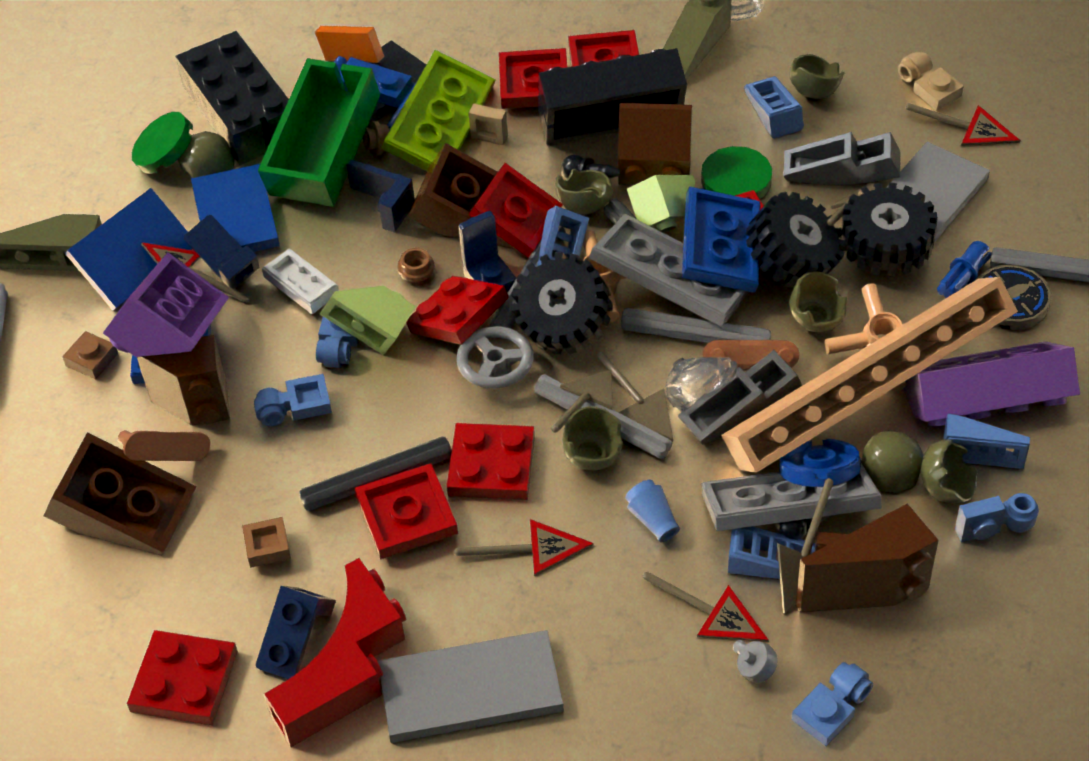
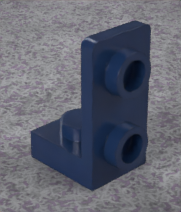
M350 160L346 165L350 187L380 198L378 201V212H380L382 229L395 233L409 214L415 201L412 179L401 174L376 168L370 164Z
M487 211L468 219L458 226L464 276L468 279L503 285L508 293L517 278L498 255L495 216L491 211Z
M212 215L206 216L184 235L186 243L230 288L235 289L260 268L257 255L247 245L242 248Z
M280 586L256 661V668L286 679L297 674L316 615L331 616L336 600L302 588Z

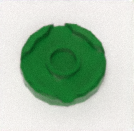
M169 112L151 122L136 140L131 152L132 161L144 173L150 174L159 172L156 168L161 165L165 168L171 166L183 155L189 146L192 138L189 130H193V124L181 112Z
M737 146L718 149L710 154L702 164L701 184L706 190L733 196L754 190L759 199H761L771 188L772 167L768 159L756 150Z

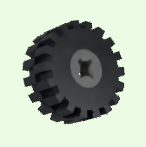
M881 183L873 184V190L871 191L866 186L859 189V196L853 193L849 197L848 204L845 203L843 208L841 226L843 234L840 239L845 240L846 247L842 250L843 252L847 251L846 258L850 262L857 259V267L863 271L867 266L871 267V274L879 275L880 270L887 271V276H896V270H901L903 275L911 273L912 265L919 269L923 266L924 259L928 260L934 246L938 217L937 212H933L934 205L932 202L924 203L925 195L920 191L913 195L912 187L905 185L903 190L897 189V183H889L888 188H882Z
M781 192L778 196L774 195L750 221V225L746 229V235L750 237L746 240L747 247L754 248L751 256L754 261L759 259L762 262L759 268L764 273L769 270L773 273L771 279L777 283L783 279L785 280L786 287L793 288L797 280L807 272L820 271L829 274L843 259L845 252L842 250L846 247L845 240L839 239L843 234L841 227L835 228L834 225H828L827 221L832 215L827 217L823 213L826 210L825 207L821 204L818 207L812 204L813 199L808 196L803 200L800 199V193L792 192L788 196L787 192Z
M555 252V260H551L547 254L539 257L542 264L537 267L531 262L526 266L530 272L528 276L525 277L520 274L516 280L521 288H513L511 294L516 303L511 304L512 312L517 317L515 321L533 343L535 342L539 348L545 351L549 348L553 354L560 355L562 349H565L569 354L577 353L576 345L581 344L584 349L590 347L591 343L588 339L592 335L599 340L604 334L599 327L601 324L609 325L611 318L608 316L607 311H613V303L608 297L611 296L608 286L593 265L586 259L582 261L578 255L570 253V257L567 258L563 252Z

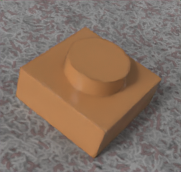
M85 331L62 358L66 367L96 380L118 355V351L111 342Z
M283 517L242 525L250 568L291 559Z

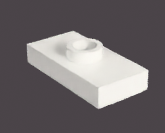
M290 248L262 268L264 278L310 314L323 307L333 293L339 291L336 283Z

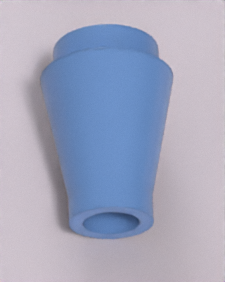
M649 479L638 483L628 491L625 497L629 503L627 509L657 537L659 542H665L673 538L680 531V527L674 519L661 485H655L653 480Z

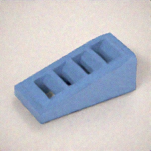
M776 76L744 86L748 99L772 138L785 136L803 129L802 106Z
M558 206L548 210L543 228L539 257L547 254L551 260H555V257L551 256L552 251L563 252L567 255V258L570 257V253L580 257L589 218ZM559 226L571 229L570 235L558 231ZM556 238L569 242L568 248L556 244ZM540 258L538 259V266L542 264Z
M947 414L943 439H951L954 443L968 450L962 456L965 463L1024 469L1030 437L967 417ZM1006 448L1014 449V451H1008Z
M753 526L732 529L728 573L780 579L779 561L776 560V553L778 552L777 543L802 552L805 540L789 539L782 534ZM813 543L810 554L815 551V543ZM743 548L751 549V553L744 552ZM760 550L768 551V557L759 556Z

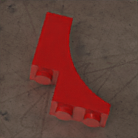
M360 558L344 565L347 576L346 602L342 617L328 643L306 667L285 682L264 693L270 715L290 747L381 697L382 692L379 678L383 676V672L375 656L405 640L402 622L406 621V615L401 605L395 598L389 601L384 594L385 586L375 569L368 571Z

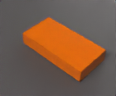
M320 26L315 31L325 61H335L338 56H342L347 61L350 57L365 62L379 63L385 57L374 27Z

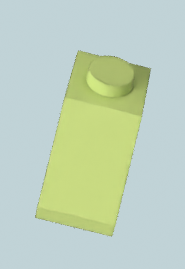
M655 175L627 188L637 220L662 233L675 229L677 227L676 221L685 218L686 193L689 186H695V179L693 175Z
M375 286L335 291L323 307L320 315L384 355L399 336L416 306L408 302L400 293L392 291L386 286Z

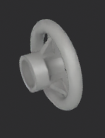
M493 326L475 331L460 345L456 361L460 373L469 382L483 388L495 389L507 387L520 381L529 372L534 356L531 344L521 333L511 328ZM488 339H508L514 342L519 349L504 350L501 347L493 346ZM474 346L483 355L481 368L478 373L470 367L468 362L469 352ZM517 361H521L519 366L514 371H512L511 365H513Z

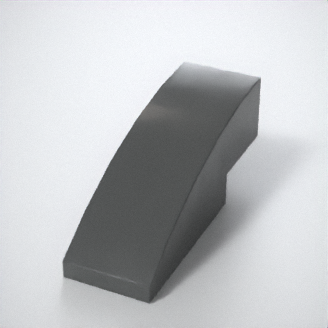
M852 132L784 150L783 176L787 181L821 185H851L900 177V149L891 132L856 141Z
M773 350L746 372L740 367L681 412L678 417L699 442L704 445L722 438V434L800 388L802 384L798 375Z

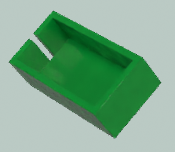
M306 59L258 169V173L270 196L331 207L335 206L348 174L346 165L350 160H354L381 95L372 68L342 64L340 70L348 89L346 91L335 62Z

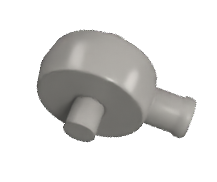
M738 640L734 643L733 650L739 654L737 667L745 679L760 683L768 680L773 675L777 667V654L770 645L760 641L746 644L743 640Z

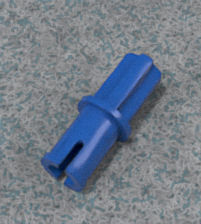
M974 241L961 257L955 258L950 263V271L937 287L939 295H944L947 298L964 288L966 284L974 282L978 278V272L981 267L991 258L992 253L987 252L990 249L989 246L981 241Z

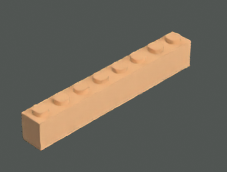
M1000 277L979 278L721 436L739 469L757 473L1018 311Z

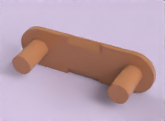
M713 340L706 344L702 354L704 362L713 369H737L739 367L741 369H750L773 350L791 368L799 360L797 346L787 340Z
M124 430L118 435V441L123 444L124 454L129 459L135 461H199L210 450V439L201 432L134 431L130 433Z

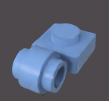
M323 317L316 347L317 362L323 363L324 367L341 368L342 364L348 365L351 357V346L357 347L359 339Z
M324 374L285 381L287 392L283 393L275 388L262 389L257 393L254 400L256 417L265 426L281 424L289 410L292 412L293 421L332 413Z
M1025 493L1015 494L1003 503L1000 497L996 496L960 505L955 531L961 542L973 539H988L1000 533L1002 524H1006L1014 532H1025L1035 525L1039 508L1033 497Z
M843 662L834 670L829 680V683L834 686L833 691L820 682L792 711V721L825 746L854 718L855 708L849 703L853 700L855 703L860 704L873 688V682L869 680V674L854 663L848 665L846 662Z

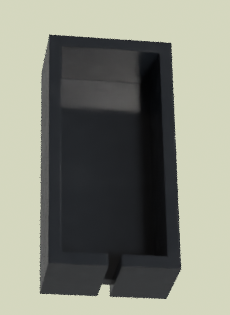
M234 31L176 55L184 89L215 132L228 142L238 164L242 165L265 155L267 147L262 123L266 122L271 141L289 99L239 33Z
M656 49L647 54L636 56L622 55L613 60L601 62L588 61L579 66L567 68L554 67L547 71L539 72L538 112L546 144L619 132L620 103L684 105L687 81L678 49Z

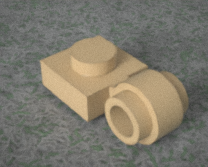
M914 52L902 59L901 64L898 66V72L905 82H914L913 92L936 111L962 96L964 86L941 67L931 72L930 70L933 67L931 58L925 52Z

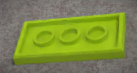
M434 50L387 134L381 149L428 171L429 166L445 143L460 151L470 132L469 111L473 104L484 105L496 79Z

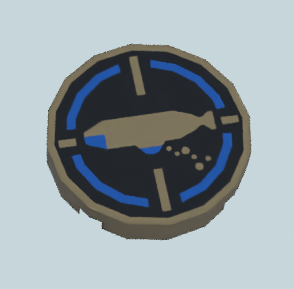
M1002 265L990 268L980 275L979 278L1000 277L1018 311L997 324V327H1000V324L1010 326L1009 330H1022L1034 327L1044 320L1051 304V290L1045 279L1035 271L1022 266Z

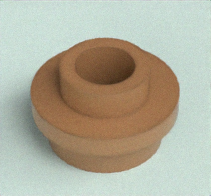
M371 121L364 133V147L366 150H370L373 156H381L383 152H387L381 149L390 131L386 124Z
M422 248L406 250L398 261L399 275L410 282H420L428 279L435 269L433 258Z

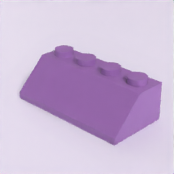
M167 252L130 295L103 334L110 338V342L118 350L131 353L135 357L191 352L229 297Z
M1047 341L941 359L906 380V386L903 388L914 417L925 422L928 421V426L945 425L947 414L966 415L970 419H982L991 416L990 410L1004 408L1006 413L1021 412L1029 409V403L1042 401L1043 406H1055L1067 403L1066 397L1080 395L1074 347Z

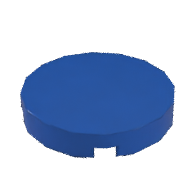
M835 439L822 440L823 445L812 446V440L807 441L780 458L779 472L785 480L802 486L823 487L825 480L828 478L833 480V485H838L852 480L859 474L861 469L859 451L855 446Z

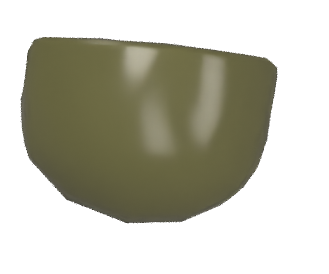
M813 54L800 55L795 58L789 72L790 80L800 94L812 99H824L834 94L845 72L839 73V63L829 64L823 58Z
M203 131L192 135L189 146L178 159V162L184 173L188 172L192 178L232 170L234 167V156L225 138L216 133Z
M572 169L566 180H563L562 176L559 175L556 177L555 187L558 199L566 210L580 215L592 214L603 208L611 199L613 193L611 180L601 171L586 170L579 172L576 169Z
M817 271L807 272L797 280L790 296L789 305L793 317L802 327L816 333L831 331L840 325L845 318L847 297H842L839 294L838 280L835 277Z
M593 406L577 409L569 417L563 432L562 444L567 459L573 465L585 470L597 471L610 467L619 457L623 445L621 423L618 418L606 409Z
M887 430L873 435L868 440L862 453L861 463L877 489L885 492L899 493L916 485L921 472L924 454L915 439L903 432Z
M951 439L940 440L927 449L921 466L922 482L929 495L938 501L965 503L970 501L975 493L977 470L963 461L962 456L968 450L954 443Z

